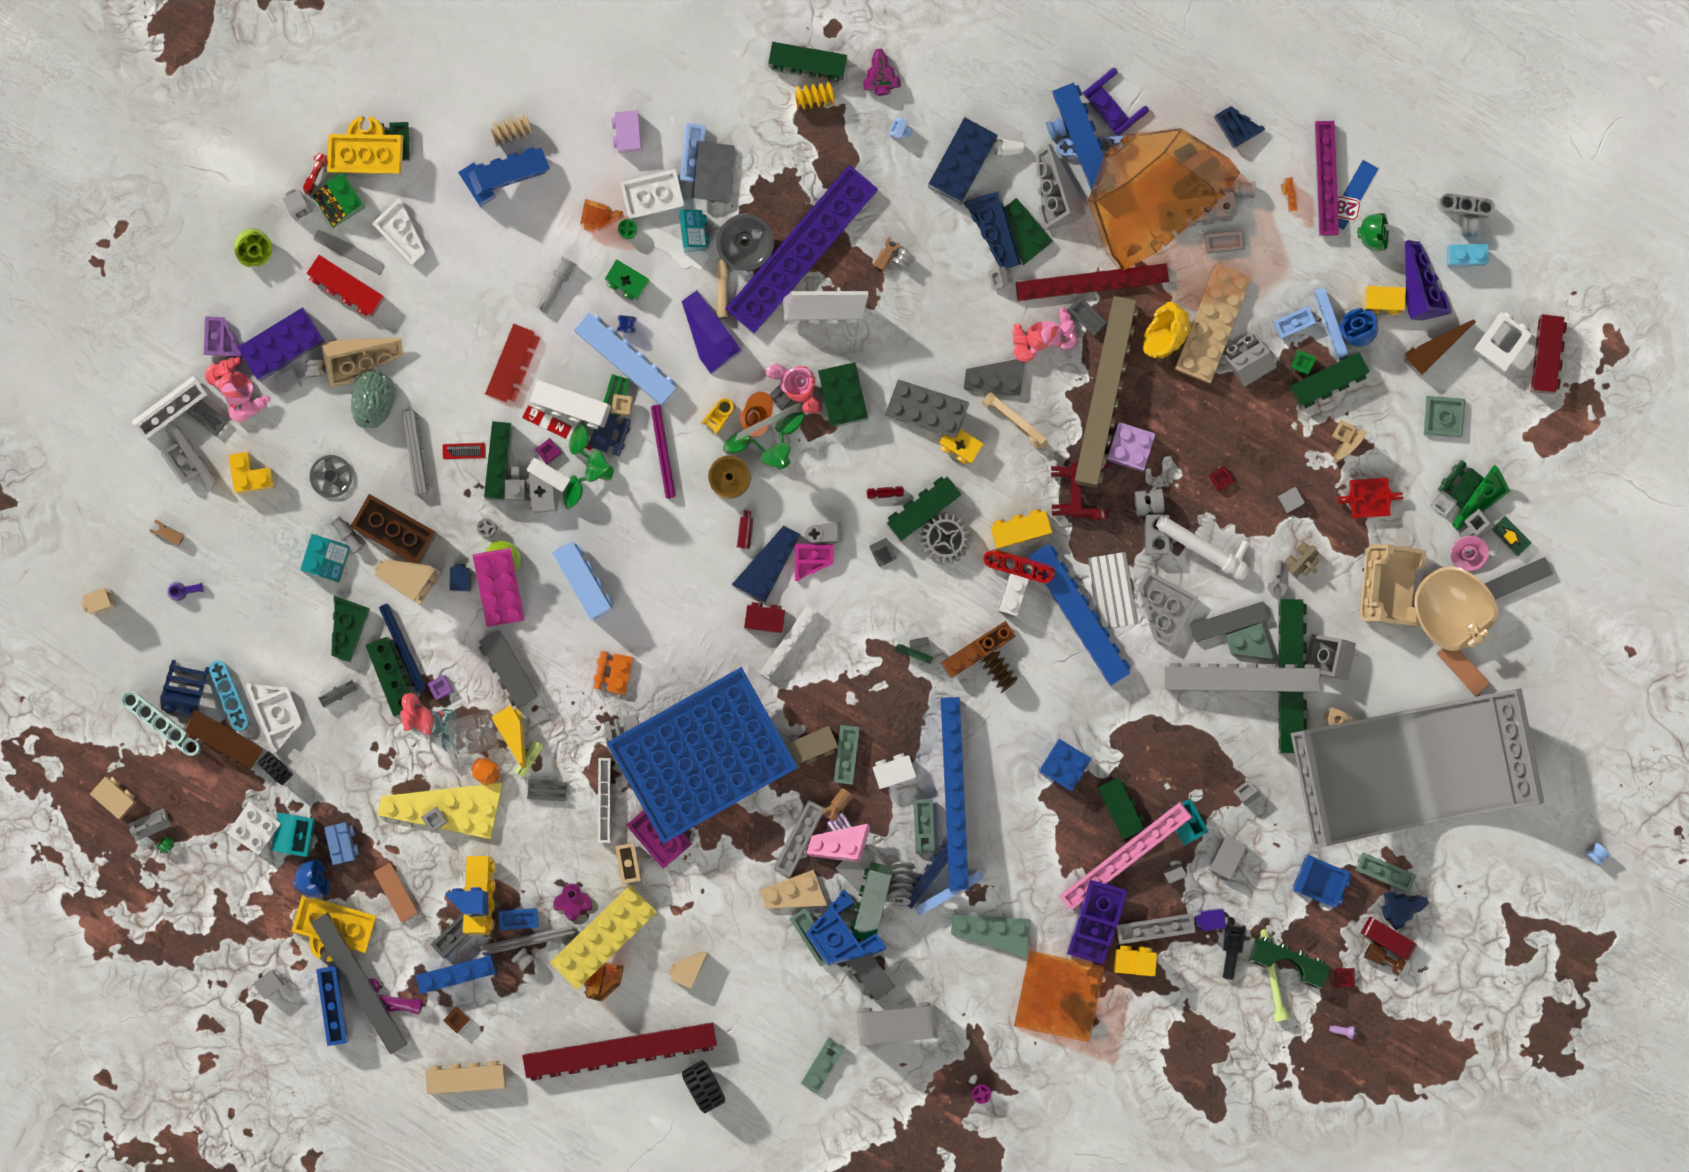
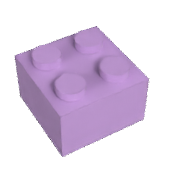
M1119 422L1111 442L1107 461L1143 472L1155 433Z

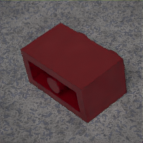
M752 602L751 605H747L744 629L783 633L785 610H782V606L770 605V608L763 607V603Z

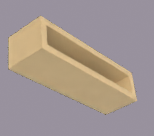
M489 1061L488 1065L480 1066V1062L468 1063L469 1067H461V1064H451L449 1068L442 1069V1065L430 1066V1070H426L427 1094L505 1088L504 1064H499V1061Z

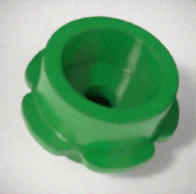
M165 836L160 841L157 848L161 854L170 852L174 847L172 843L173 838L170 839L168 836Z

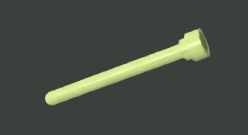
M1266 929L1261 930V939L1262 937L1269 938L1268 931ZM1273 964L1271 967H1268V973L1276 1006L1273 1016L1274 1021L1277 1022L1290 1019L1289 1012L1283 1007L1275 964Z

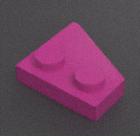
M795 543V581H799L809 574L832 565L834 545Z

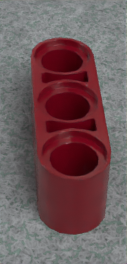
M1370 916L1360 932L1406 961H1409L1418 945Z

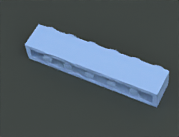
M588 313L574 329L575 333L660 406H663L677 390L674 386L676 382L669 376L664 378L660 374L661 369L654 363L650 366L645 361L647 358L640 351L635 353L631 349L632 345L626 339L621 341L616 336L618 333L612 327L606 328L601 324L603 320L598 315L594 314L592 316Z

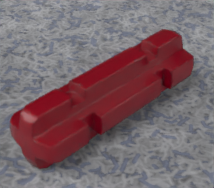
M895 486V488H868L866 493L868 499H875V497L904 496L903 486Z

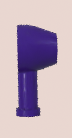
M174 582L168 587L167 593L171 600L181 601L189 593L204 592L203 583L185 586L180 582ZM174 588H178L179 590L178 594L176 595L173 594Z

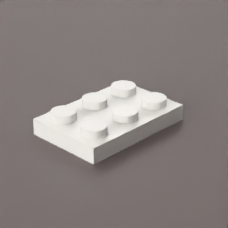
M676 169L620 182L630 220L685 207Z

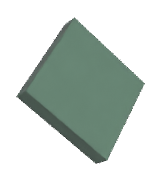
M1426 396L1423 434L1462 437L1465 399Z

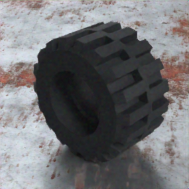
M701 1060L682 1071L683 1080L697 1106L703 1113L706 1114L725 1103L724 1093L705 1061Z

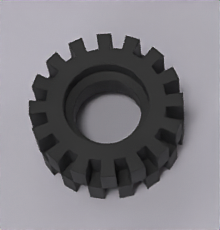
M269 751L257 762L267 774L282 786L293 776V773Z

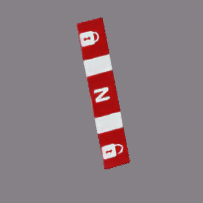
M529 405L522 416L523 419L567 440L570 439L575 427ZM588 434V445L586 446L588 450L592 449L588 447L592 437L590 434Z

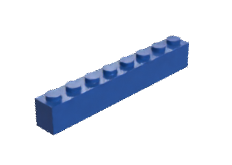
M1046 544L1029 555L1028 559L1048 564L1055 569V578L1044 584L1109 686H1112L1129 675L1131 667L1126 659L1122 660L1118 655L1120 653L1118 646L1115 643L1111 644L1109 641V632L1105 627L1101 628L1097 622L1100 620L1094 610L1091 612L1087 605L1090 604L1084 594L1080 595L1077 590L1079 585L1074 578L1070 579L1067 575L1069 570L1064 562L1060 563L1057 559L1059 554L1054 546L1050 547ZM1047 570L1043 572L1037 571V573L1045 574V578L1049 576V574H1047Z

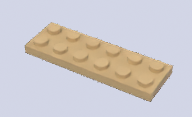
M1218 263L1215 264L1191 325V331L1186 338L1174 370L1208 384L1211 383L1251 277Z

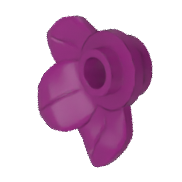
M573 883L565 885L562 893L555 897L553 903L554 910H563L565 916L570 921H575L579 917L581 910H592V902L589 895L581 892L580 887ZM574 891L575 895L569 896L568 892Z

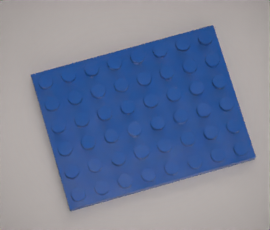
M742 667L735 669L606 742L663 844L798 768Z

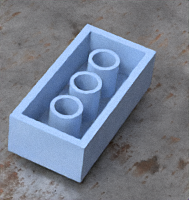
M571 541L552 552L592 621L613 610L611 608V605H613L611 598L607 593L603 594L601 589L604 586L598 577L594 578L591 572L594 569L588 560L584 561L582 555L585 553L578 543L575 544Z

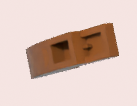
M1004 621L942 661L941 665L951 679L1015 638L1016 635L1007 621Z

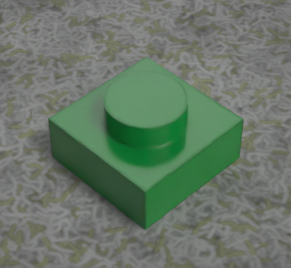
M1298 350L1290 368L1308 376L1316 357Z

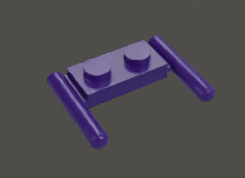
M1112 68L1082 92V94L1114 133L1120 136L1149 112V108L1143 106L1129 119L1127 118L1125 113L1102 87L1118 74V70Z

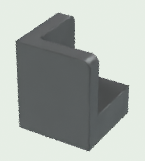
M887 538L869 546L879 567L897 559Z

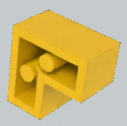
M249 452L228 455L234 493L242 494L275 488L272 469L268 467L253 470Z
M1120 946V949L1115 950L1114 972L1155 976L1157 953L1152 952L1153 948L1139 947L1138 951L1132 950V946Z

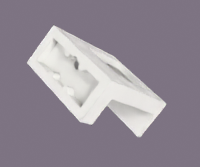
M1500 312L1486 333L1472 349V352L1501 373L1507 370L1532 335L1527 326L1522 323L1520 325L1513 321L1514 317L1507 312ZM1503 322L1522 334L1509 353L1504 352L1491 342V338Z

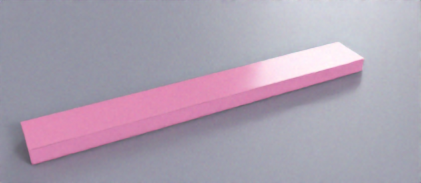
M1179 802L1063 892L1060 897L1071 911L1082 903L1090 880L1107 884L1191 819V814Z

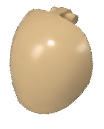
M1447 566L1432 572L1420 583L1415 593L1414 604L1416 614L1423 631L1435 644L1446 650L1456 651L1467 646L1473 648L1477 644L1480 645L1490 635L1488 631L1498 617L1496 600L1487 586L1476 576L1458 567Z

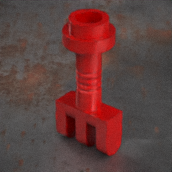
M318 153L313 158L316 163L309 178L307 177L303 185L306 195L312 194L316 185L315 181L322 166H327V156L322 153Z

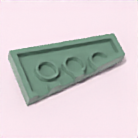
M952 914L951 934L1027 957L1029 919Z

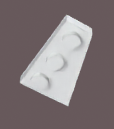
M399 197L372 225L413 265L426 251Z

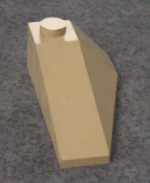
M401 338L341 339L321 344L330 387L350 383L363 372L369 371L378 365L383 366L403 355Z

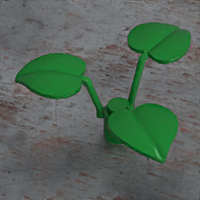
M791 413L778 420L775 430L780 432L781 443L776 444L771 449L766 450L749 435L736 440L737 434L741 432L738 431L728 438L723 446V451L739 453L746 449L749 442H751L763 451L760 457L762 463L777 467V469H784L790 464L788 455L791 447L788 443H784L783 435L795 432L803 422L805 413Z
M581 422L570 436L569 450L573 455H577L580 452L582 456L588 459V465L586 466L585 477L577 479V476L572 475L569 478L570 481L563 491V501L567 510L575 506L580 500L583 491L582 481L594 482L598 479L610 481L614 474V468L609 466L602 452L595 450L590 456L584 452L583 449L588 445V432L585 425Z

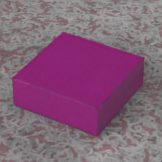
M550 438L535 449L546 465L562 454Z

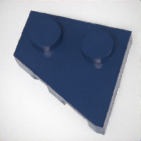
M1232 106L1214 116L1233 149L1265 130L1262 125L1259 126L1252 122L1251 118L1242 115Z

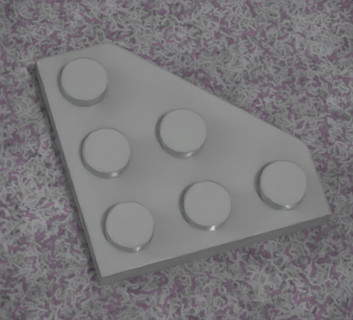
M1147 570L1138 588L1154 640L1172 648L1198 597Z

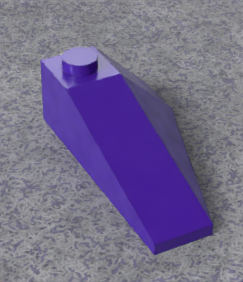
M1407 240L1405 241L1406 304L1410 319L1423 321L1451 314L1447 295L1444 290H1440L1436 282L1439 279L1429 268L1430 260L1421 242Z
M697 290L681 301L699 359L710 374L742 352Z

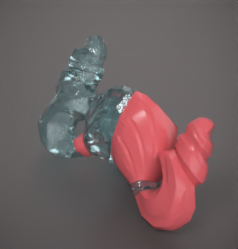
M413 693L404 694L402 697L403 710L400 713L404 727L403 730L409 731L413 725L415 729L426 735L437 736L441 733L442 748L446 752L449 751L450 747L454 744L453 739L456 737L455 728L458 723L456 712L452 709H443L437 712L430 711L422 704L417 695Z

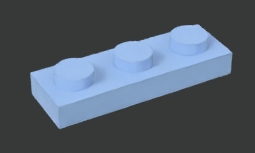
M685 124L680 181L693 182L696 142L704 141L706 128L704 125Z

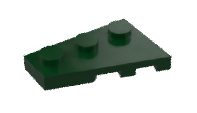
M1015 198L1005 206V211L1018 254L1024 266L1053 241L1020 201Z
M334 595V626L331 656L351 663L370 608Z

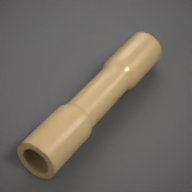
M717 260V318H728V311L725 309L728 306V265L723 260Z

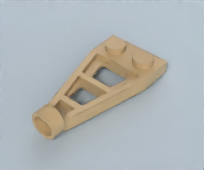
M990 392L983 399L982 404L986 408L994 407L1029 438L1030 444L1035 449L1039 450L1041 448L1043 451L1049 446L1047 438L1001 402L994 393Z

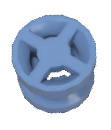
M1061 117L1056 118L1053 122H1046V127L1052 140L1056 139L1059 135H1067Z

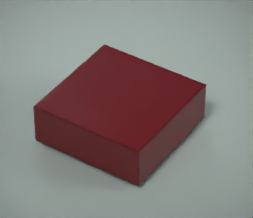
M1225 466L1208 476L1218 492L1235 482Z
M1335 968V988L1355 987V968Z

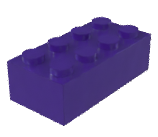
M302 307L237 348L256 379L261 382L322 343H325V340L307 311Z

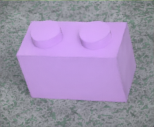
M638 110L615 112V118H612V128L616 129L617 136L613 137L614 148H618L619 153L641 151Z

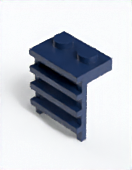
M172 660L160 696L161 710L169 714H183L189 718L194 709L201 712L200 701L209 674V667H206L205 671L175 666L176 660ZM175 672L202 678V682L173 676L172 674ZM173 682L199 688V692L170 686L169 684Z

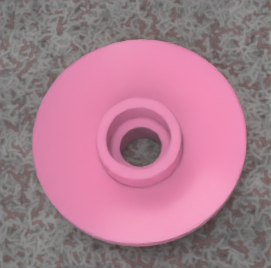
M1465 536L1455 542L1451 549L1450 557L1456 567L1465 571H1473L1485 564L1488 559L1489 549L1483 539L1477 536Z

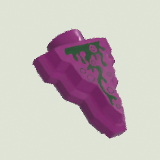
M875 49L871 59L872 67L867 70V78L863 80V90L875 91L876 96L891 94L890 89L901 87L900 78L895 75L894 68L888 64V57L883 49Z

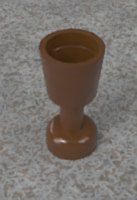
M1372 941L1363 958L1379 965L1383 962L1392 967L1393 974L1399 976L1406 961L1403 959L1395 961L1386 956L1387 951Z

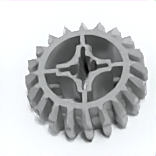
M939 513L937 515L939 520L936 521L932 517V524L925 522V525L929 528L928 530L925 528L921 529L922 532L926 533V536L920 535V539H925L926 542H922L920 546H927L923 553L926 554L930 551L929 559L936 556L935 563H938L939 558H942L943 565L946 564V559H949L950 564H953V557L960 561L958 554L960 553L965 556L966 553L962 549L970 548L965 542H971V538H966L965 535H969L971 532H964L963 529L967 528L968 525H960L963 520L962 518L956 522L954 521L956 518L955 514H953L952 519H948L949 513H945V519H942V515ZM949 523L954 525L956 529L947 532L940 524ZM935 527L939 538L933 544H930V532ZM942 533L945 536L954 533L951 536V539H949V544L946 542H941L937 544L938 542H940V539H942ZM960 533L961 545L956 550L952 539ZM939 546H945L950 550L951 554H940L934 549Z

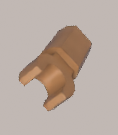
M890 237L885 242L886 248L881 250L873 265L885 272L894 256L892 252L896 251L900 245L897 242L896 246L891 247L889 245Z
M158 520L154 521L159 525V529L157 531L150 529L149 531L152 534H161V538L176 546L181 545L185 537L184 534L169 526L165 528L163 523Z
M842 788L832 800L830 807H827L822 814L831 821H836L839 812L843 811L853 798V795Z

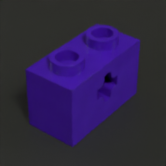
M1223 908L1197 911L1198 915H1195L1196 927H1200V930L1207 931L1226 928Z

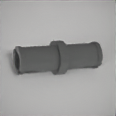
M351 679L339 687H333V690L319 696L318 699L324 708L338 699L341 701L342 697L358 689Z

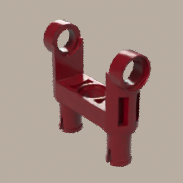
M1107 461L1106 465H1102L1101 470L1108 469ZM1070 463L1068 466H1051V471H1059L1051 472V478L1068 477L1070 479L1069 504H1052V509H1059L1053 510L1052 516L1069 515L1071 518L1109 519L1108 511L1081 509V485L1074 484L1078 463Z

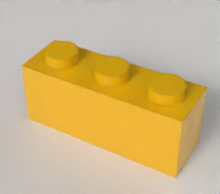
M1041 509L1030 511V515L1025 517L1022 514L1012 516V520L1004 522V519L993 522L994 526H990L996 549L1052 533L1046 511L1041 512Z

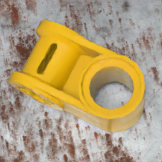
M720 399L705 416L701 424L708 426L717 435L732 415L734 404L729 399ZM724 402H728L731 406L730 411L726 413L720 410V406Z

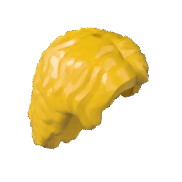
M1167 302L1158 308L1154 313L1155 318L1145 331L1143 351L1149 357H1159L1162 359L1168 357L1173 351L1179 349L1191 331L1189 313L1175 302Z

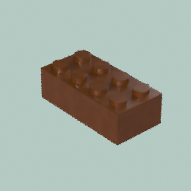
M371 494L367 496L350 526L410 562L418 564L422 562L438 534L431 528Z

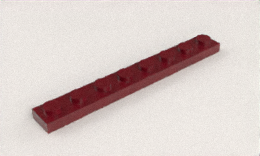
M1167 263L1019 281L1015 282L1017 302L1169 283Z

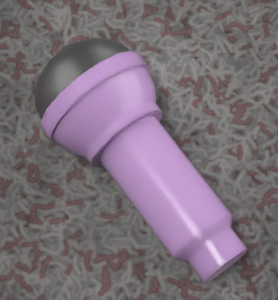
M1334 1025L1329 1028L1330 1032L1346 1035L1351 1040L1356 1039L1359 1035V1030L1355 1026L1345 1028Z

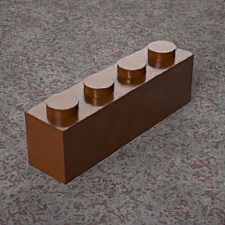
M194 709L183 728L187 732L185 734L187 737L194 741L197 738L202 740L203 746L210 750L213 748L220 751L219 755L228 760L230 757L237 760L236 764L244 769L247 766L252 769L263 750L262 746Z

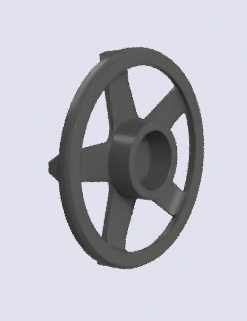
M326 455L319 458L312 465L309 478L312 488L319 495L335 498L348 491L352 483L353 474L346 460L336 455ZM330 458L338 459L345 465L334 469ZM325 460L326 470L324 472H313L316 465ZM348 470L349 481L345 485L339 479V476ZM313 478L324 480L322 491L317 489ZM332 484L342 490L336 494H327Z

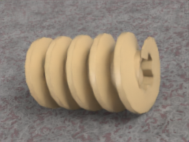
M525 113L522 116V120L518 116H515V122L508 118V124H505L503 120H501L500 126L493 122V128L491 129L496 147L499 146V140L505 145L506 138L512 143L514 136L517 140H521V134L528 138V132L533 136L528 117Z

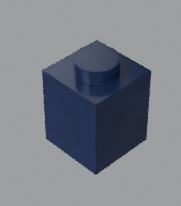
M455 564V567H450V591L470 592L471 568H466V564Z

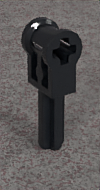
M1226 922L1222 950L1226 951L1222 976L1224 979H1234L1237 954L1243 951L1246 925L1236 926Z

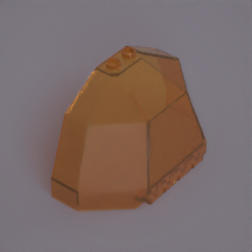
M1178 127L1133 133L1131 135L1127 134L1121 139V144L1117 147H1111L1102 160L1088 202L1105 253L1118 269L1124 271L1157 253L1161 249L1162 244L1166 246L1176 238L1172 231L1180 235L1190 226L1187 221L1188 218L1194 223L1205 214L1201 208L1202 206L1209 210L1217 204V199H1221L1226 195L1241 173L1229 157Z

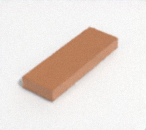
M1442 648L1436 653L1474 696L1478 695L1490 684L1460 650L1450 651Z
M391 863L374 871L401 923L418 914L416 907Z

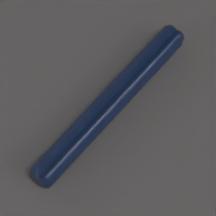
M389 604L381 605L379 610L416 691L422 692L427 687Z

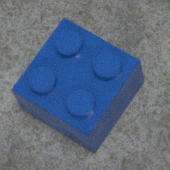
M1057 739L1038 772L1072 792L1092 758L1063 740Z

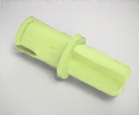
M534 741L526 752V768L523 769L518 765L516 770H514L516 774L525 778L532 764L536 763L535 760L543 749V745L540 742Z

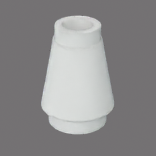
M1006 139L995 141L996 156L1006 157L1023 154V142Z

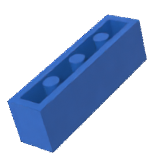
M531 147L524 150V153L520 155L516 152L508 155L507 159L504 160L497 158L485 166L484 163L478 164L473 167V170L468 175L476 195H481L543 175L550 167L542 148L535 149Z
M488 955L416 975L420 994L494 975L497 971L493 956Z
M337 966L316 969L327 1046L348 1043L339 970Z

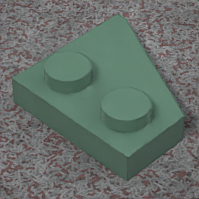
M1262 623L1225 636L1231 654L1267 659L1274 658Z

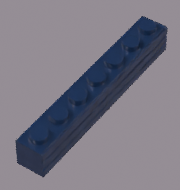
M947 844L941 846L938 850L940 853L934 855L931 859L933 862L930 865L927 864L923 875L920 874L917 877V883L912 884L913 889L910 891L912 896L908 898L911 903L907 905L911 909L948 863Z

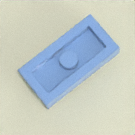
M1306 306L1273 321V324L1280 339H1283L1316 324V321L1309 306Z

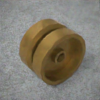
M726 455L720 457L712 463L709 469L708 480L711 489L716 495L724 499L740 497L747 491L750 485L751 475L748 466L742 459L736 456ZM732 474L733 479L727 480L726 475Z

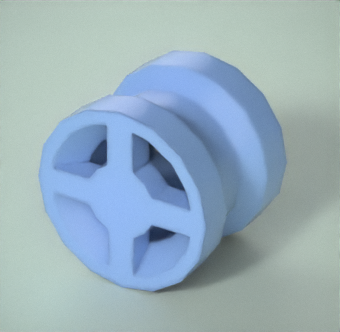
M1599 843L1594 845L1592 851L1586 853L1600 867L1603 864V860L1611 856Z

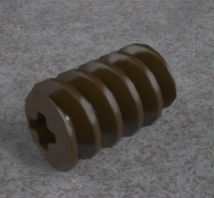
M996 651L979 663L985 662L982 667L983 670L990 669L987 675L994 674L991 681H999L996 688L1003 687L1000 692L1003 693L1013 686L1019 677H1012L1014 670L1007 671L1010 664H1002L1005 657L998 658L1001 652Z

